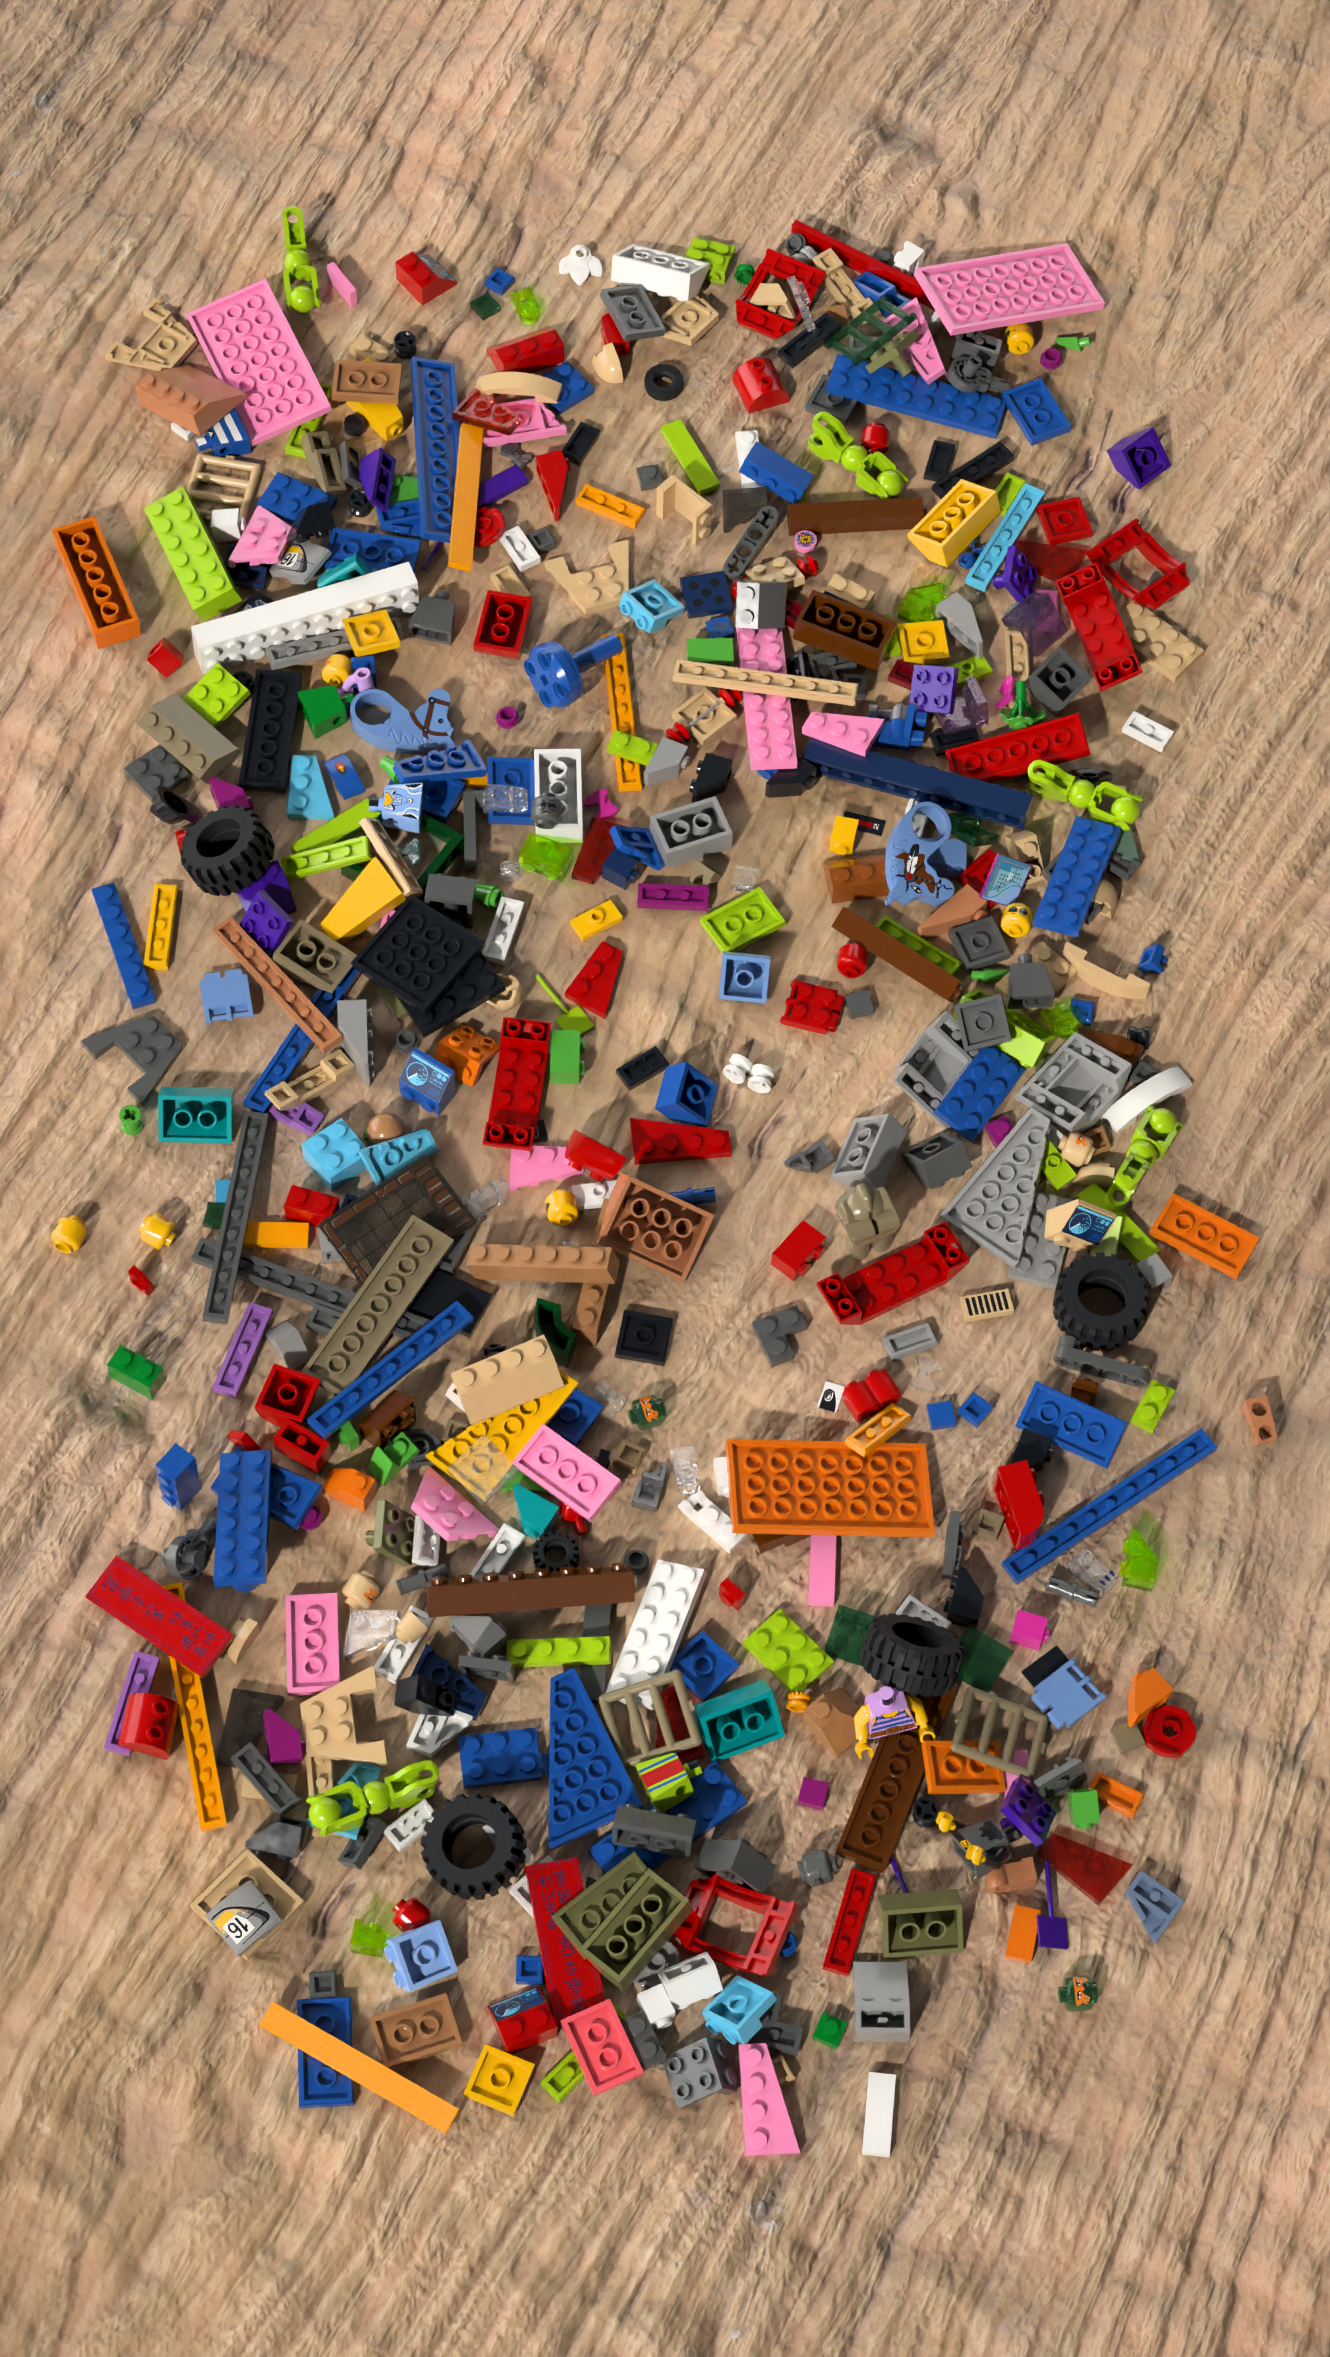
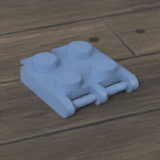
M241 968L226 970L225 977L222 978L220 971L203 974L204 980L199 982L206 1025L211 1024L212 1021L226 1019L227 1021H232V1018L246 1016L254 1018L247 974H242Z
M1074 1658L1038 1684L1034 1690L1036 1693L1031 1698L1042 1712L1049 1708L1051 1709L1047 1716L1058 1730L1063 1726L1069 1729L1108 1698L1105 1692L1101 1693L1091 1682L1093 1679L1081 1671L1076 1665L1077 1661ZM1071 1668H1073V1669L1075 1670V1672L1082 1678L1081 1681H1080L1079 1678L1071 1671ZM1087 1685L1098 1696L1097 1698L1088 1690Z

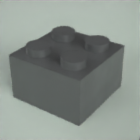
M1059 646L1025 680V685L1055 716L1092 677Z
M441 873L429 874L425 904L451 920L457 917L464 927L473 928L477 907L476 879L466 876H447Z

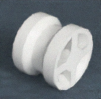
M733 1054L729 1059V1065L724 1067L723 1074L730 1081L742 1084L746 1079L745 1074L751 1071L753 1065L746 1057L740 1054Z
M763 1064L753 1065L751 1068L752 1077L749 1078L747 1086L755 1092L768 1093L771 1091L772 1084L770 1081L774 1078V1069Z

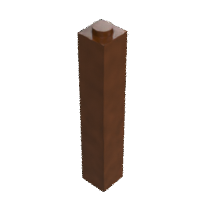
M922 497L788 504L789 536H795L803 530L811 531L814 534L913 529L927 515V506H923Z
M843 906L833 922L832 928L947 1001L953 1003L955 999L959 1000L965 991L963 987L965 985L964 981L852 910Z

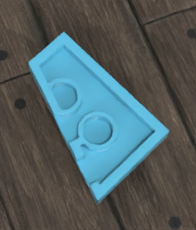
M292 756L287 810L288 819H334L316 756Z
M422 1129L357 1151L378 1189L424 1158H430L439 1151V1148L430 1131Z
M356 1761L341 1778L338 1785L351 1781L357 1787L360 1786L362 1788L370 1781H378L382 1768L365 1762L357 1763ZM350 1798L337 1800L342 1809V1818L358 1812L353 1807V1802ZM308 1818L306 1825L314 1827ZM361 1827L341 1833L334 1832V1834L357 1841Z

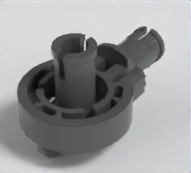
M976 355L957 357L947 370V380L955 388L965 393H975L977 391L985 393L987 389L1002 393L1009 388V380L993 376L989 369L981 366L982 360Z
M207 1517L199 1530L190 1529L186 1535L177 1536L171 1541L169 1547L163 1550L161 1559L167 1565L169 1573L174 1578L192 1580L200 1575L205 1565V1556L210 1551V1539L216 1533L215 1526L217 1520L215 1518Z

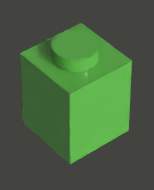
M1094 1788L1067 1790L1070 1823L1077 1825L1079 1829L1092 1828L1093 1823L1100 1822L1097 1790Z

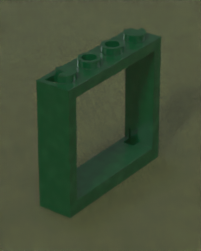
M381 812L380 815L376 818V819H378V820L380 821L381 824H382V812ZM422 812L420 828L447 844L417 879L418 884L423 890V894L418 898L421 901L425 898L429 874H444L464 850L463 835ZM357 864L341 867V875L354 882L364 868Z

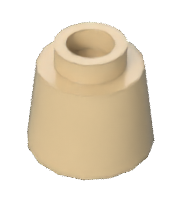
M407 1611L395 1627L397 1629L395 1636L405 1645L408 1642L412 1644L429 1630L412 1612Z

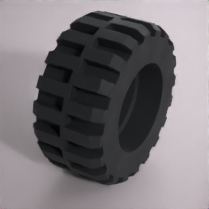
M230 805L229 808L223 806L215 812L213 810L208 812L207 816L199 818L196 821L197 824L194 827L191 826L188 830V835L184 836L183 846H181L180 850L181 863L196 885L203 892L210 895L220 896L221 894L222 896H229L233 892L236 894L242 892V889L245 887H251L254 885V881L260 880L263 877V872L268 870L270 861L273 860L275 844L272 835L258 815L243 806Z
M1097 1252L1096 1256L1093 1257L1090 1253L1083 1255L1081 1261L1075 1259L1070 1263V1267H1065L1061 1277L1058 1279L1053 1299L1054 1318L1058 1320L1057 1325L1062 1332L1066 1330V1336L1076 1337L1078 1341H1081V1347L1083 1348L1086 1345L1091 1346V1350L1099 1351L1100 1348H1105V1351L1114 1350L1115 1345L1121 1348L1127 1345L1128 1340L1133 1341L1145 1324L1151 1298L1150 1291L1147 1289L1148 1282L1146 1278H1140L1142 1272L1138 1267L1132 1268V1262L1127 1259L1123 1261L1118 1259L1119 1255L1111 1253L1110 1257L1105 1256L1104 1252ZM1091 1288L1108 1289L1121 1299L1124 1309L1110 1316L1096 1315L1082 1305L1078 1296Z
M890 1613L888 1615H880L870 1622L860 1653V1661L864 1670L871 1674L875 1680L881 1681L882 1684L888 1687L891 1686L901 1692H909L912 1695L920 1694L930 1697L931 1695L940 1696L946 1694L954 1688L965 1651L960 1639H957L953 1633H949L946 1628L939 1627L934 1622L922 1620L920 1617Z
M471 1792L470 1797H466L464 1794L456 1795V1801L454 1802L447 1799L442 1803L444 1806L442 1810L438 1811L435 1809L432 1812L431 1816L434 1819L431 1823L426 1821L423 1828L427 1834L426 1836H421V1845L424 1847L421 1855L423 1861L427 1864L426 1869L429 1874L447 1892L452 1895L457 1894L462 1899L469 1900L471 1897H474L476 1900H483L486 1894H490L492 1897L499 1894L498 1889L503 1886L507 1889L512 1885L509 1880L512 1876L516 1878L521 1872L518 1868L519 1864L525 1863L526 1855L523 1853V1850L527 1848V1841L523 1837L525 1832L522 1825L504 1803L497 1801L493 1796L486 1794L482 1797L479 1793ZM485 1824L490 1826L497 1837L496 1847L490 1859L483 1865L472 1869H463L457 1866L451 1856L452 1845L457 1835L471 1825Z

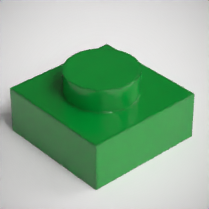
M823 2012L812 2040L837 2050L848 2023Z

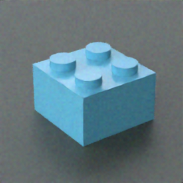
M342 1118L302 1143L303 1158L331 1192L367 1169L357 1151L366 1148V1146Z

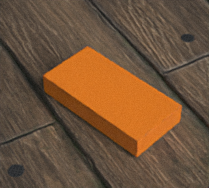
M1098 1771L1089 1788L1097 1790L1098 1803L1131 1819L1134 1818L1145 1795Z
M1015 1905L1005 1958L1031 1964L1038 1931L1036 1916L1041 1915V1910Z

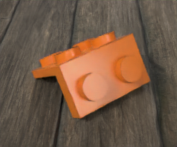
M460 1025L439 1041L434 1059L454 1070L455 1078L473 1087L477 1084L483 1064L500 1051V1045L492 1038L479 1034L472 1027Z

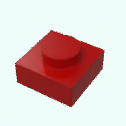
M728 1578L720 1583V1599L724 1604L729 1607L732 1605L738 1611L745 1604V1593Z

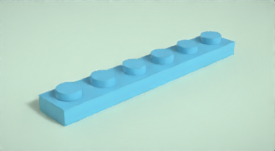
M1027 483L1024 484L965 578V584L986 592L993 576L997 574L1006 559L1008 547L1015 545L1034 515L1037 505H1040L1045 491Z

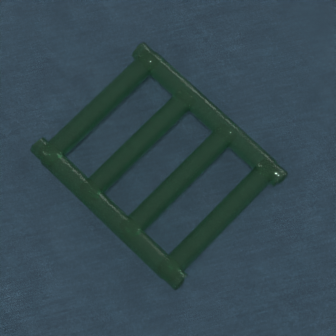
M884 295L841 328L838 333L824 343V347L835 349L851 359L853 365L857 366L917 319V315L914 312L909 314L892 304ZM883 308L902 320L892 327L873 316V314ZM866 321L883 331L884 334L874 340L856 328ZM849 334L868 347L858 354L839 341Z

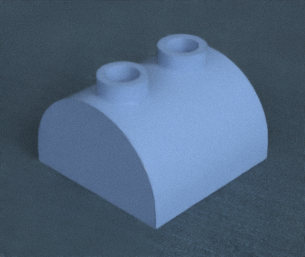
M723 951L719 999L766 1004L771 956Z

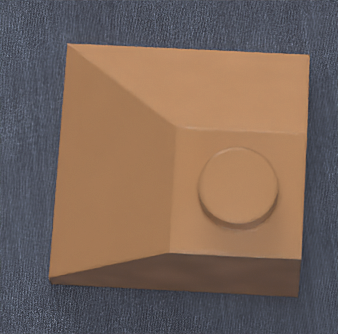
M839 1687L822 1694L803 1710L802 1722L838 1758L858 1741L855 1733L854 1716L860 1707Z

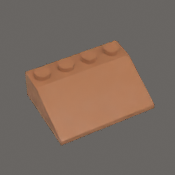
M188 364L149 373L134 386L142 407L199 436H202L247 398L246 393Z
M620 1173L609 1198L597 1243L604 1247H612L615 1252L681 1282H685L714 1215L629 1175Z

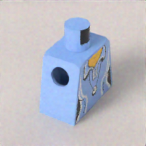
M423 783L386 785L383 798L369 799V812H382V824L386 827L419 833L424 796Z

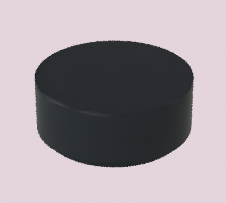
M359 414L348 415L344 420L345 432L350 436L362 435L366 431L365 418Z

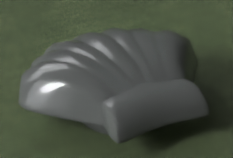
M426 1429L408 1430L406 1435L421 1451L407 1465L413 1472L419 1467L435 1466L425 1458V1455L442 1446L439 1439Z

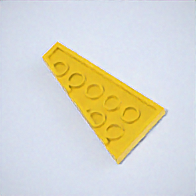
M559 1369L564 1388L467 1427L465 1431L449 1439L444 1445L426 1454L425 1458L485 1503L513 1469V1460L541 1425H548L579 1386V1383Z

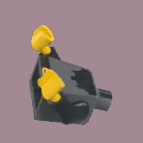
M940 1811L936 1819V1823L939 1824V1829L942 1832L950 1830L955 1854L978 1879L994 1869H1000L1005 1862L1010 1860L1012 1855L1009 1843L1019 1839L1014 1825L1007 1826L1001 1830L992 1820L966 1825L956 1820L953 1821V1816L946 1811Z

